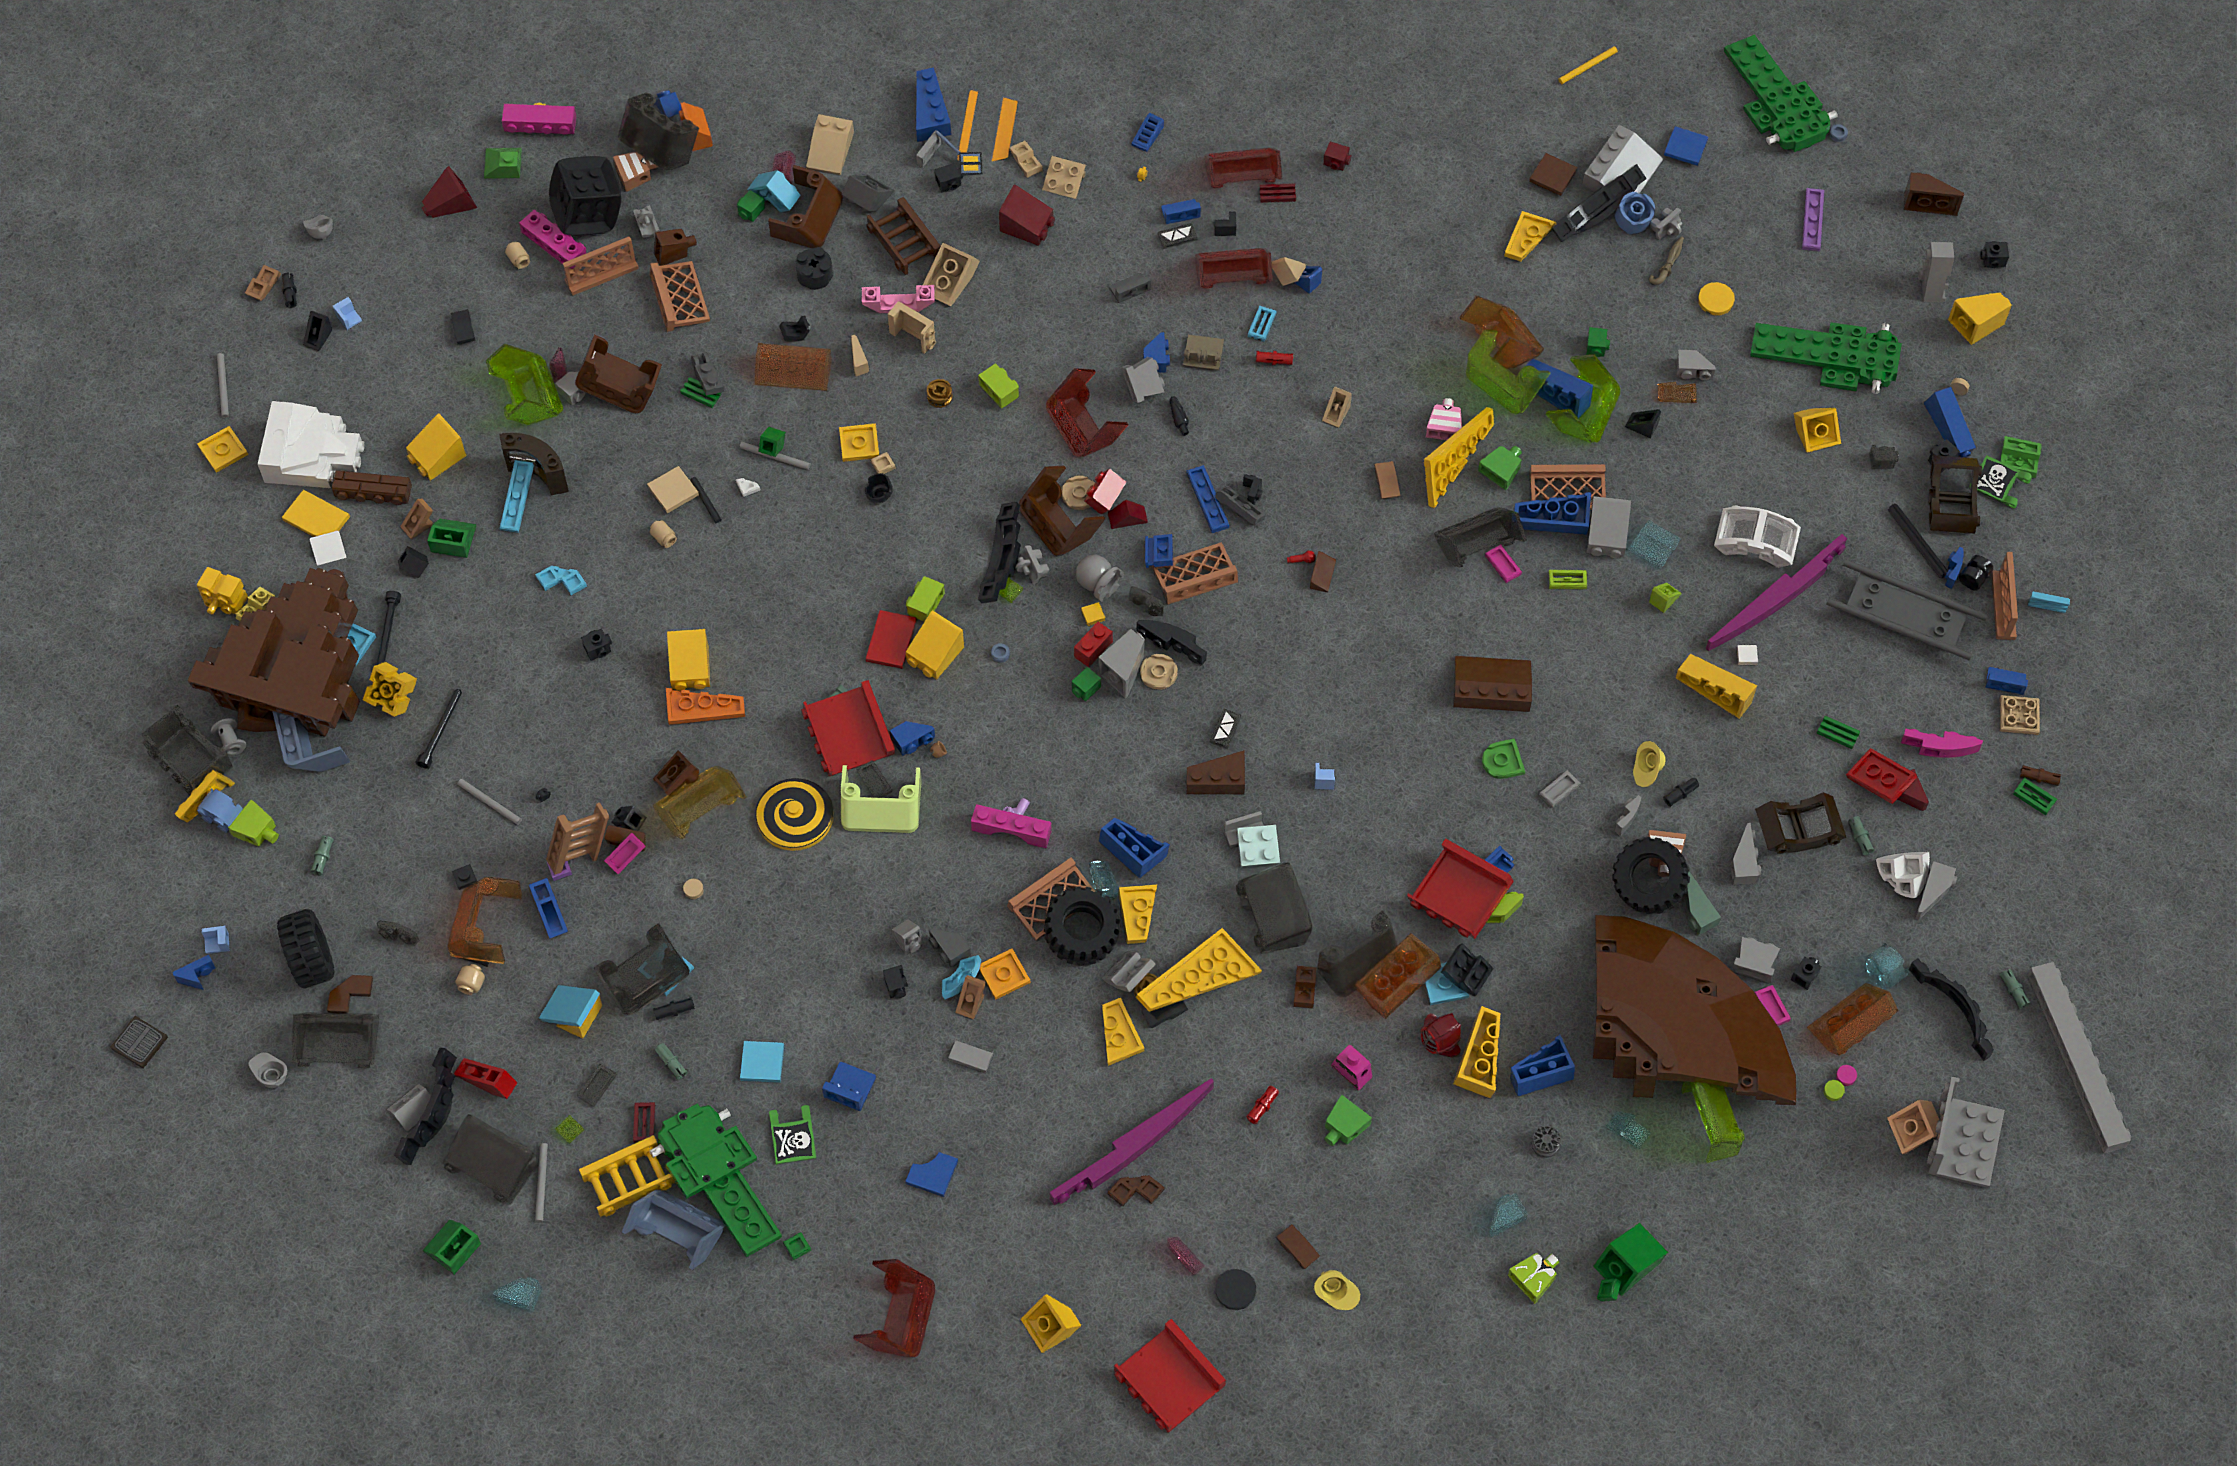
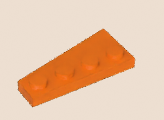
M666 688L669 725L745 717L743 696L710 695L708 692L693 693L690 690L675 691L672 688Z

